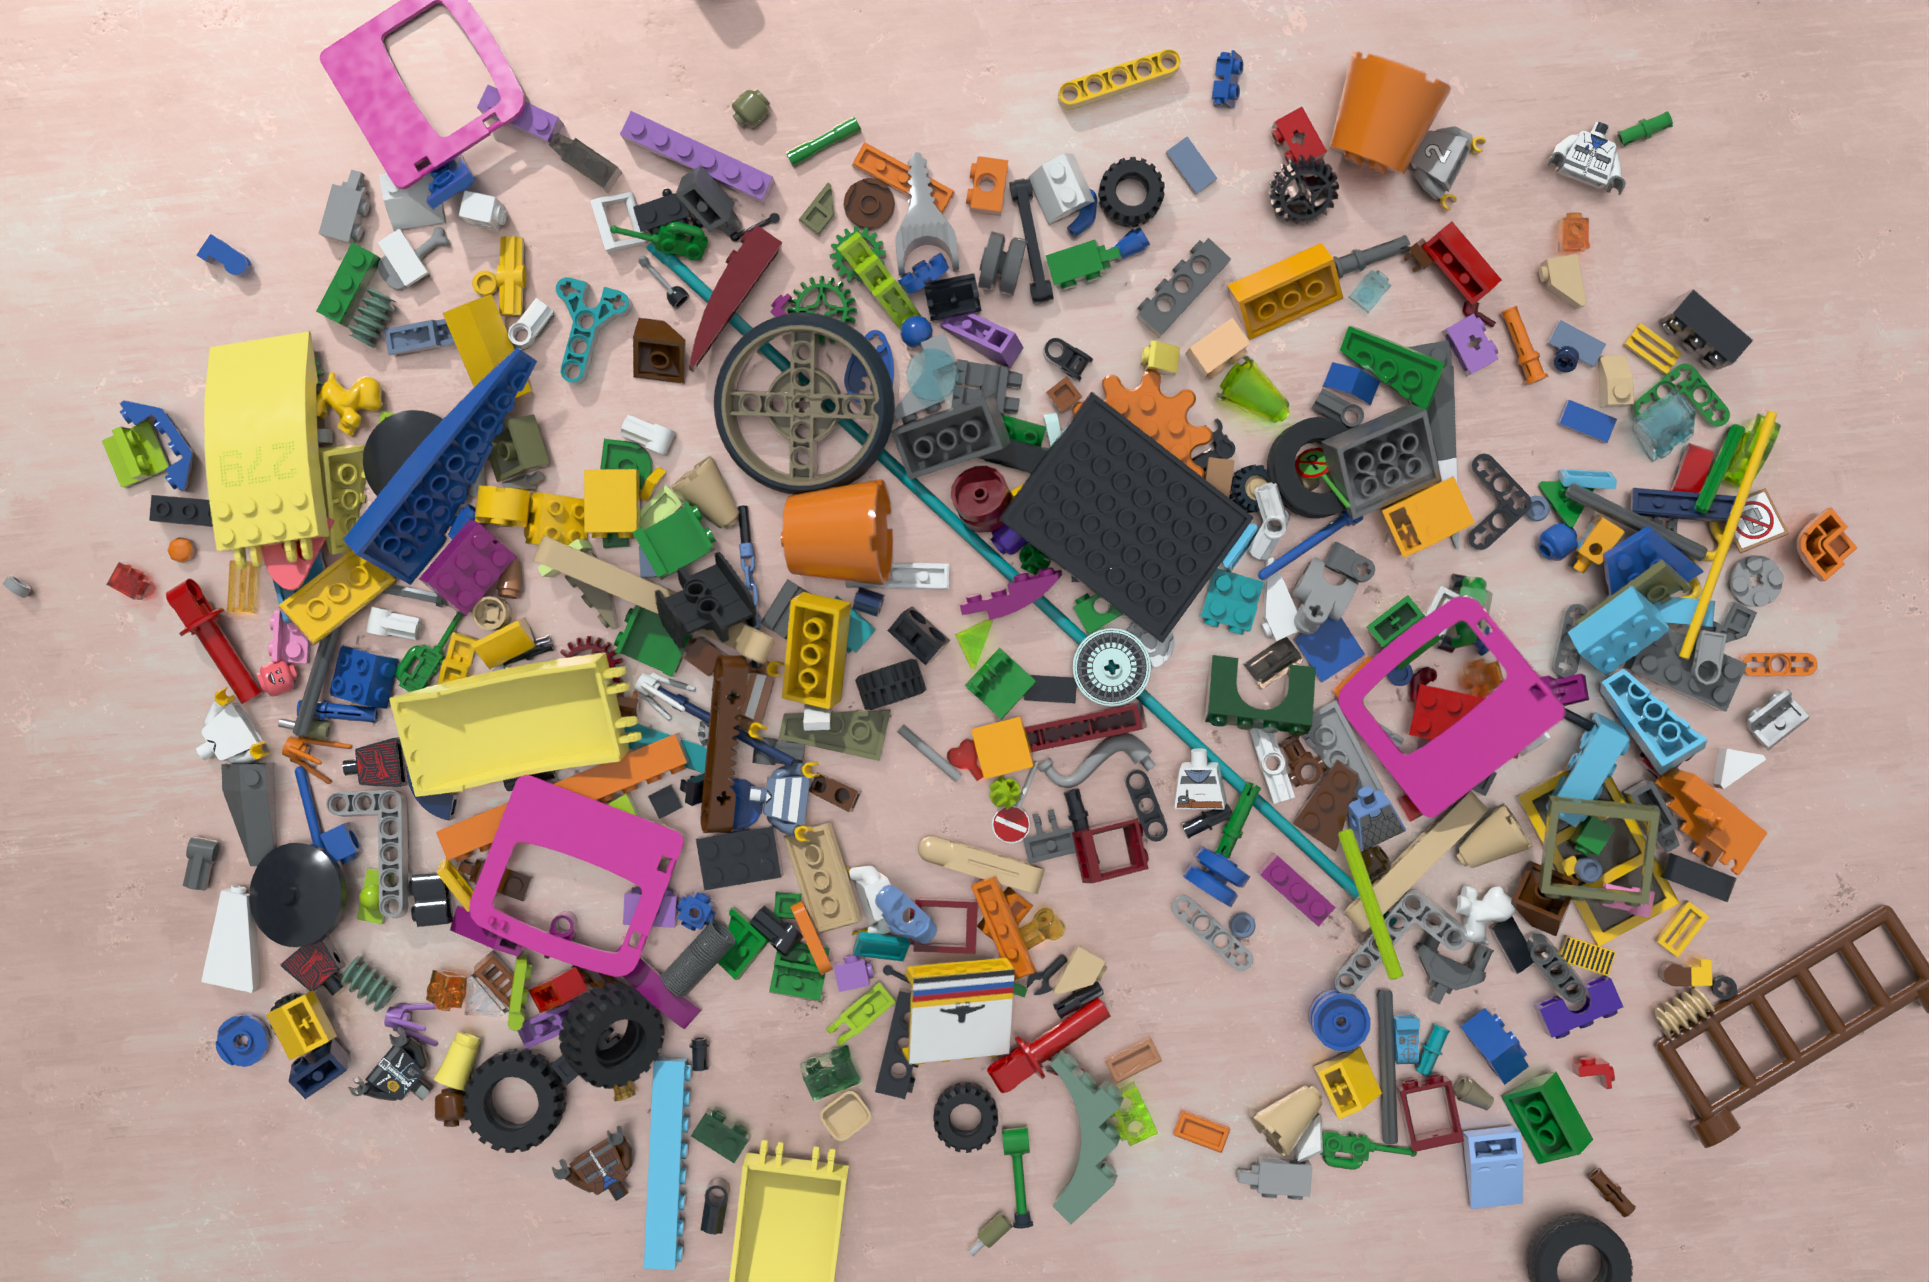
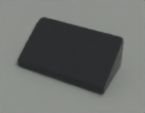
M1513 916L1506 921L1497 922L1489 927L1515 974L1521 973L1534 963L1527 949V942Z

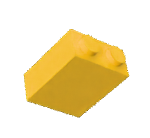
M636 469L584 470V532L592 534V538H607V533H618V538H633L632 532L640 528V471Z

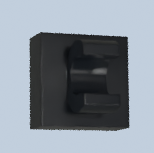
M705 773L698 776H690V779L687 781L682 779L680 782V790L686 793L685 803L690 806L702 803Z

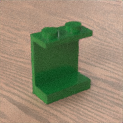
M688 501L683 503L684 507L645 530L641 527L632 532L660 580L677 572L678 568L686 567L716 550L712 544L716 542L714 535L709 527L704 530L700 523V520L704 519L696 505L691 507Z
M635 605L634 609L630 608L624 620L627 626L624 632L620 631L614 642V646H617L615 653L623 654L660 670L663 674L675 677L686 653L683 651L684 648L679 649L673 642L669 633L662 626L657 613L639 605ZM695 632L684 637L685 647Z

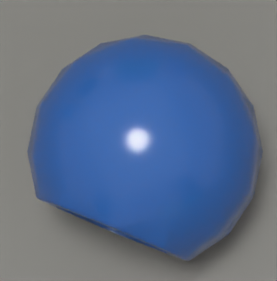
M912 316L903 322L900 335L902 341L908 347L916 348L921 345V342L932 337L933 329L931 323L926 318Z

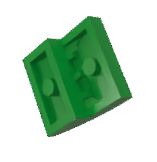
M798 943L787 957L778 951L776 952L769 993L820 1002L825 974H820L807 944ZM823 947L827 957H829L830 948Z

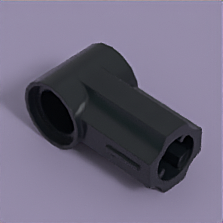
M763 906L750 921V924L770 940L769 943L785 957L790 954L803 938V935L788 922L784 923L766 906Z
M722 1178L711 1180L706 1189L700 1230L707 1234L716 1235L723 1233L730 1186ZM720 1189L723 1191L724 1196L714 1197L711 1190Z

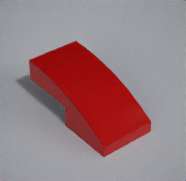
M1688 443L1678 465L1680 469L1670 491L1700 493L1714 451Z

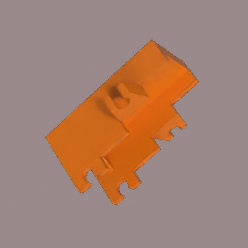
M1672 768L1660 775L1655 784L1672 797H1665L1664 802L1672 816L1685 821L1680 830L1697 843L1692 853L1697 857H1702V853L1707 851L1708 857L1704 862L1710 867L1714 866L1718 858V861L1726 866L1733 859L1735 864L1731 871L1739 876L1768 832L1696 774Z

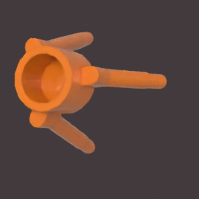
M290 736L283 746L282 755L290 758L291 762L303 767L327 784L331 783L329 778L303 761L306 759L318 765L322 764L321 760L308 754L310 747L306 744L344 749L352 748L351 744L323 741L301 736L297 739Z

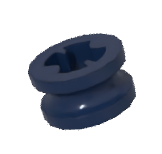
M1570 346L1560 347L1554 358L1556 369L1561 372L1573 371L1579 360L1578 351ZM1566 357L1570 358L1567 360V362L1563 361L1562 359H1565Z

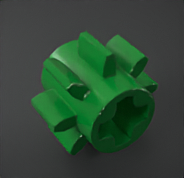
M1025 545L1019 554V559L1023 563L1021 568L1035 575L1038 574L1039 570L1048 568L1051 562L1050 558L1032 545Z

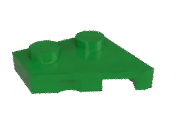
M731 908L729 911L731 918L728 930L734 936L736 944L718 961V964L732 978L739 980L770 940L750 924V920L737 908Z

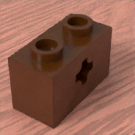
M705 637L692 638L683 650L686 652L683 658L708 677L714 676L717 656L728 655Z

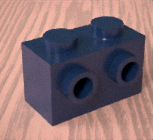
M333 1038L329 1042L313 1049L305 1057H298L291 1064L288 1082L304 1099H307L347 1071L349 1054Z

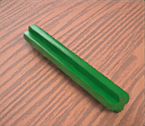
M1738 424L1731 426L1694 506L1696 511L1706 514L1710 509L1744 435L1745 428Z

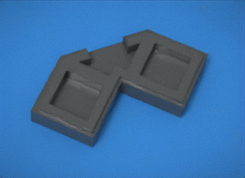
M1731 602L1721 624L1713 621V627L1701 626L1700 631L1727 634L1726 643L1747 636L1757 612L1738 603Z

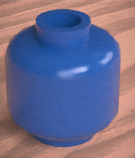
M1555 523L1540 534L1538 549L1546 559L1561 561L1577 548V533L1574 528L1570 529L1563 523Z

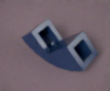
M407 767V779L409 787L411 789L412 794L415 797L414 789ZM451 792L415 797V799L432 815L449 821L455 817L459 793Z

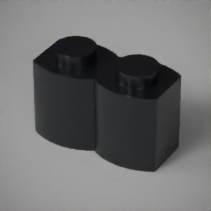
M437 872L412 875V880L409 881V893L411 896H414L415 906L411 908V916L413 922H416L417 927L452 923L450 889L438 876Z

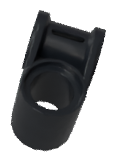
M1060 338L1050 339L1043 348V356L1048 362L1079 382L1082 379L1081 374L1088 363L1093 362V358ZM1051 344L1059 345L1062 349L1061 356H1051L1048 352L1049 346ZM1078 360H1080L1078 366L1076 367V369H1074V366L1076 365Z

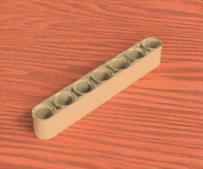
M1471 790L1455 801L1451 808L1448 807L1388 867L1386 873L1371 883L1382 915L1487 812L1488 808ZM1358 896L1346 908L1344 914L1361 932H1365L1370 928V924L1360 896Z

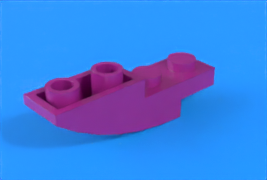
M1051 567L1039 570V575L1029 576L1028 573L1013 576L1014 580L1007 584L1008 592H1006V588L991 591L989 596L982 597L981 593L967 596L966 600L960 605L961 613L966 615L987 610L989 620L1014 613L1045 594L1063 575L1062 570L1054 571V568Z

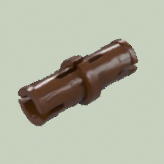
M1597 1168L1590 1173L1588 1180L1603 1194L1602 1198L1606 1202L1610 1201L1623 1217L1633 1213L1636 1206L1621 1192L1622 1188L1617 1183L1614 1184L1601 1168Z

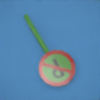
M1310 448L1298 455L1295 461L1297 474L1308 480L1322 477L1345 507L1350 508V503L1326 475L1329 473V469L1326 465L1323 448Z

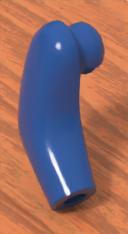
M1092 189L1090 191L1095 202L1081 208L1079 216L1067 227L1069 234L1074 238L1094 224L1097 195Z

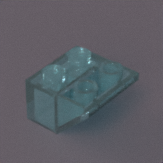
M1674 389L1633 419V431L1652 462L1659 457L1661 459L1665 458L1672 452L1674 446L1680 442H1687L1693 436L1696 410Z

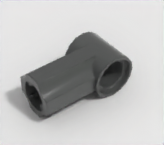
M1323 388L1311 408L1330 419L1339 421L1349 429L1359 426L1364 419V411L1359 405L1351 404ZM1354 411L1358 417L1357 422H1347L1345 412Z
M762 737V741L794 757V763H803L805 744L778 741V739ZM754 748L752 763L764 765L783 764Z
M196 836L191 837L186 850L188 864L183 886L194 890H207L212 864L216 862L219 855L220 842Z

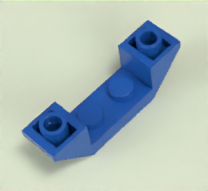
M125 400L120 402L119 404L123 409L119 412L128 424L133 422L135 426H139L153 416L156 418L153 424L161 435L166 432L171 440L168 445L176 456L181 454L183 457L165 469L168 473L165 478L173 489L186 490L188 488L194 451L167 412L162 408Z

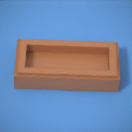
M1148 1037L1104 1059L1117 1084L1161 1062L1162 1059L1151 1037Z

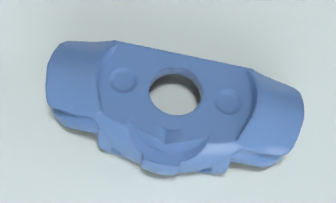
M885 885L879 891L875 899L876 905L883 912L881 916L885 918L888 928L893 933L903 935L905 938H911L922 944L930 942L937 933L935 923L901 890L893 885ZM907 908H912L915 913L914 918L910 922H904L902 919L903 912Z

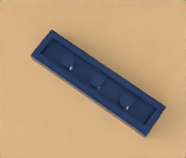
M1633 488L1631 490L1630 511L1648 517L1727 523L1736 496L1716 494L1708 512L1702 514L1694 509L1700 493Z

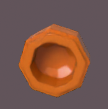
M178 537L170 541L167 551L172 560L185 563L193 559L196 548L192 540Z

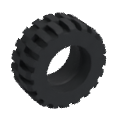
M613 983L603 984V988L594 987L590 989V993L587 995L582 994L578 997L579 1001L575 1005L572 1004L568 1009V1016H564L561 1023L563 1029L559 1031L560 1051L572 1069L585 1082H589L597 1088L603 1086L604 1089H613L615 1085L618 1087L626 1086L628 1081L632 1080L635 1082L640 1078L639 1075L644 1071L647 1073L651 1068L650 1064L652 1061L657 1060L659 1056L658 1049H662L664 1041L661 1037L665 1033L664 1025L656 1007L638 990L622 983H617L616 985ZM628 1020L627 1029L621 1040L607 1050L596 1052L597 1041L603 1031L617 1021Z
M516 1048L496 1053L483 1062L472 1073L471 1079L466 1083L464 1089L466 1095L462 1099V1105L466 1106V1111L463 1113L465 1120H470L472 1124L468 1128L472 1134L477 1132L481 1136L478 1139L481 1143H491V1149L499 1151L503 1148L506 1153H514L516 1150L521 1152L528 1151L531 1147H537L543 1143L562 1120V1114L565 1112L567 1104L564 1102L567 1091L566 1088L562 1087L563 1080L550 1066L552 1062L548 1064L544 1061L545 1056L540 1053L533 1055L531 1054L532 1050L523 1049L522 1051H517ZM504 1078H520L529 1083L536 1092L538 1109L534 1117L525 1123H512L502 1118L495 1110L492 1092L496 1084Z

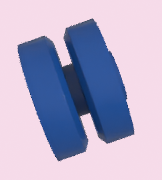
M1202 846L1195 857L1199 863L1207 867L1206 871L1195 865H1190L1183 877L1212 897L1232 907L1238 895L1236 891L1226 884L1230 882L1239 888H1244L1251 876L1237 868V864L1217 852L1215 854Z
M1331 989L1321 993L1313 1001L1309 1009V1023L1312 1032L1324 1046L1334 1051H1349L1357 1048L1365 1041L1370 1031L1371 1019L1368 1010L1354 994L1340 993L1337 989ZM1339 1017L1343 1018L1341 1023L1336 1022Z

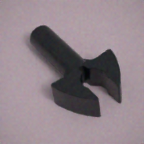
M1060 954L1043 972H1035L1028 975L1027 988L1033 981L1043 979L1041 987L1034 992V995H1042L1052 991L1053 988L1049 985V979L1067 963V957Z

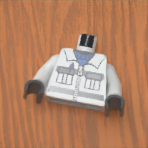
M1595 122L1591 133L1582 130L1577 135H1570L1556 145L1552 156L1546 162L1547 166L1550 163H1554L1557 166L1556 172L1598 189L1603 188L1609 182L1606 188L1608 193L1611 192L1612 188H1616L1619 192L1618 195H1621L1626 185L1625 180L1622 178L1619 154L1615 151L1616 144L1605 139L1610 127L1602 122Z

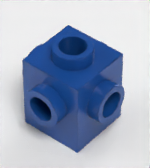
M699 891L697 894L692 892L688 898L683 896L677 907V910L680 911L678 919L682 920L681 925L692 931H695L696 928L701 930L704 925H708L716 912L712 911L715 903L711 902L712 898ZM692 908L699 910L698 917L690 914Z

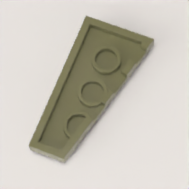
M1661 559L1619 591L1609 596L1597 607L1587 612L1577 620V623L1580 624L1631 586L1652 604L1660 601L1661 605L1671 600L1670 595L1680 590L1685 593L1692 588L1680 574Z

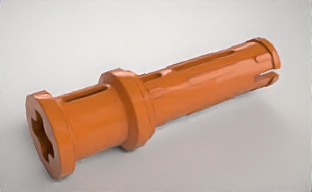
M1514 306L1502 311L1501 313L1519 355L1517 363L1522 366L1527 378L1525 381L1526 385L1549 377L1547 373H1544L1539 361L1540 354L1533 349L1518 307Z

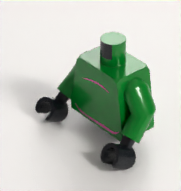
M1453 573L1451 577H1454V583L1452 586L1450 585V588L1460 590L1459 596L1475 598L1489 613L1493 593L1486 590L1487 582L1485 579ZM1482 619L1477 625L1486 633L1487 622ZM1459 621L1455 623L1457 635L1450 637L1442 634L1440 638L1443 641L1438 646V649L1453 653L1455 648L1472 645L1476 640H1482L1467 622Z

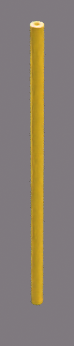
M1767 411L1680 651L1679 657L1689 660L1778 415L1775 412Z

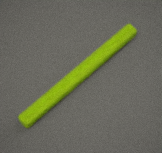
M1352 829L1343 830L1338 833L1385 970L1390 980L1398 979L1403 976V971Z

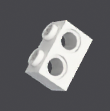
M464 191L459 217L469 225L500 232L501 225L504 226L507 219V210H504L505 206L496 197Z

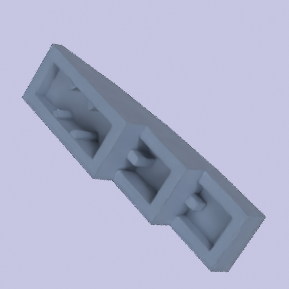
M445 319L427 320L384 329L388 355L456 346Z

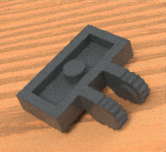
M1054 810L1048 811V819L1053 831L1046 833L1042 832V822L1038 813L1032 815L1037 835L1023 838L1029 864L1076 853L1072 832H1074L1073 826L1058 829Z

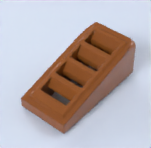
M492 950L474 966V974L509 1008L511 995L507 996L505 993L512 988L514 972ZM493 963L495 966L486 973L485 970ZM501 971L502 974L493 981L492 977ZM508 978L510 981L503 988H500L499 985Z

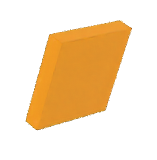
M1022 716L971 729L984 779L1035 766Z

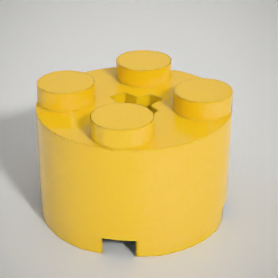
M478 486L475 522L480 524L491 523L503 527L527 528L530 492L506 487Z

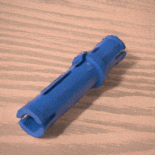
M302 700L298 701V704H297V715H298V712H299V709H300V705H301ZM322 700V702L317 703L314 717L320 718L322 721L340 719L376 723L378 708L332 704L327 700Z

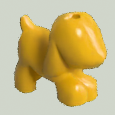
M331 372L328 376V381L323 384L319 394L316 396L317 416L325 419L328 415L329 406H331L340 416L337 428L352 437L356 428L361 423V416L357 413L359 409L374 412L382 408L381 385L374 378L365 376L357 379L352 387L346 390L336 381L335 373Z

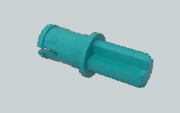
M1434 1024L1427 1044H1423L1425 1049L1416 1067L1418 1073L1424 1076L1431 1075L1438 1056L1443 1054L1441 1050L1450 1030Z

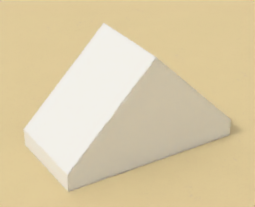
M1719 748L1713 780L1714 786L1725 789L1765 761L1766 758L1760 754Z

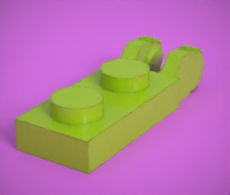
M527 955L516 956L508 1012V1027L514 1030V1032L523 1028L525 1009L521 1004L526 1005L528 989H524V981L530 980L532 966L527 964Z
M879 981L841 1013L840 1017L826 1031L829 1034L833 1033L845 1022L850 1030L842 1034L836 1041L839 1046H842L851 1037L857 1036L896 1003V1000Z

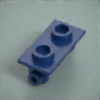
M1232 50L1231 53L1221 52L1220 56L1217 57L1215 76L1224 77V80H1214L1211 98L1214 100V105L1223 106L1224 102H1226L1231 108H1235V101L1239 99L1240 87L1238 80L1239 75L1243 72L1244 63L1242 57L1235 50Z

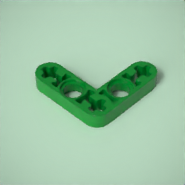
M1687 363L1674 367L1631 405L1632 416L1637 420L1644 421L1654 417L1682 394L1708 426L1713 428L1723 426L1730 418L1728 407L1698 371ZM1679 370L1681 372L1688 371L1689 374L1686 376L1688 381L1682 380L1676 385L1672 383V381L1680 377ZM1660 385H1665L1670 389L1668 399H1661L1658 396L1657 390ZM1698 388L1706 392L1707 397L1703 403H1699L1694 399V391ZM1652 399L1656 402L1647 408L1648 414L1639 413L1641 408L1639 403L1643 405ZM1713 401L1714 404L1710 405L1713 411H1721L1722 414L1719 416L1721 421H1713L1711 418L1714 415L1710 408L1703 410L1702 407Z

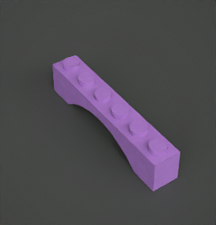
M630 111L620 133L624 141L643 150L660 155L693 170L702 166L715 181L762 205H765L775 183L773 176L633 111Z

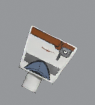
M1192 749L1191 762H1184L1180 767L1175 809H1224L1227 800L1219 763L1207 762L1206 749Z

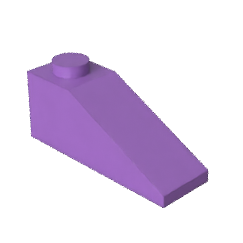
M974 313L945 318L940 323L941 328L987 358L1011 368L1024 348L1015 332Z
M580 996L525 1020L523 1028L517 1030L525 1048H530L559 1036V1031L563 1029L561 1023L564 1016H568V1009L572 1004L575 1005L579 1001L578 997Z

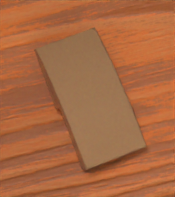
M1208 457L1205 480L1229 498L1235 460Z

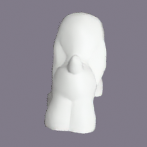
M1464 886L1462 888L1461 895L1457 897L1456 913L1463 914L1464 923L1462 925L1467 930L1466 941L1470 943L1480 942L1481 944L1488 945L1489 941L1486 938L1487 922H1503L1514 914L1515 908L1511 904L1512 898L1503 891L1502 887L1495 886L1491 888L1483 900H1477V890L1474 887ZM1451 931L1448 933V938L1453 942H1459L1462 940V935L1457 931Z

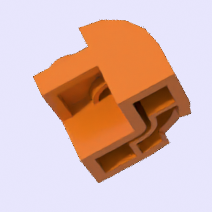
M1832 507L1826 508L1802 529L1797 537L1796 550L1801 561L1820 582L1826 581L1845 565L1843 560L1857 549V546L1844 532L1848 526Z

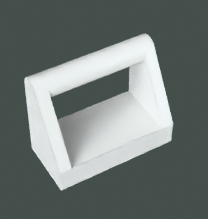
M633 192L590 200L601 238L608 254L648 242L638 238L616 242L614 234L610 232L611 224L606 207L625 201L633 230L640 232L633 209L634 206H637Z

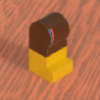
M1694 957L1695 964L1682 965L1667 961L1659 967L1658 975L1661 981L1675 987L1712 986V960L1706 957Z

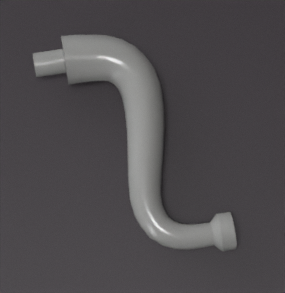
M1123 733L1109 736L1089 754L1081 766L1069 776L1060 775L1053 768V761L1050 758L1037 768L1040 772H1045L1055 785L1062 788H1072L1083 783L1103 762L1119 751L1127 753L1135 764L1141 762L1147 771L1156 765L1148 756L1152 752L1151 749L1142 740L1132 734Z

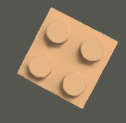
M1231 318L1191 346L1185 355L1202 379L1206 376L1212 379L1226 368V362L1230 360L1234 364L1248 353L1246 348L1251 343L1235 320Z

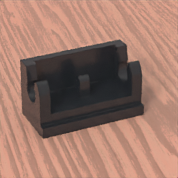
M974 273L925 283L924 289L931 321L982 311Z

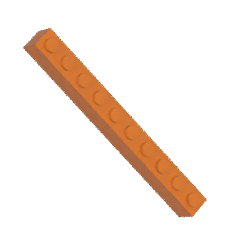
M677 733L627 753L619 762L600 764L554 784L594 800L598 799L604 803L614 799L613 793L622 790L626 794L638 789L637 783L646 780L647 784L662 779L661 773L670 770L671 774H675L685 770L684 764L690 762L681 736ZM508 802L436 831L447 861L453 858L457 862L471 857L470 851L477 848L480 849V852L489 850Z

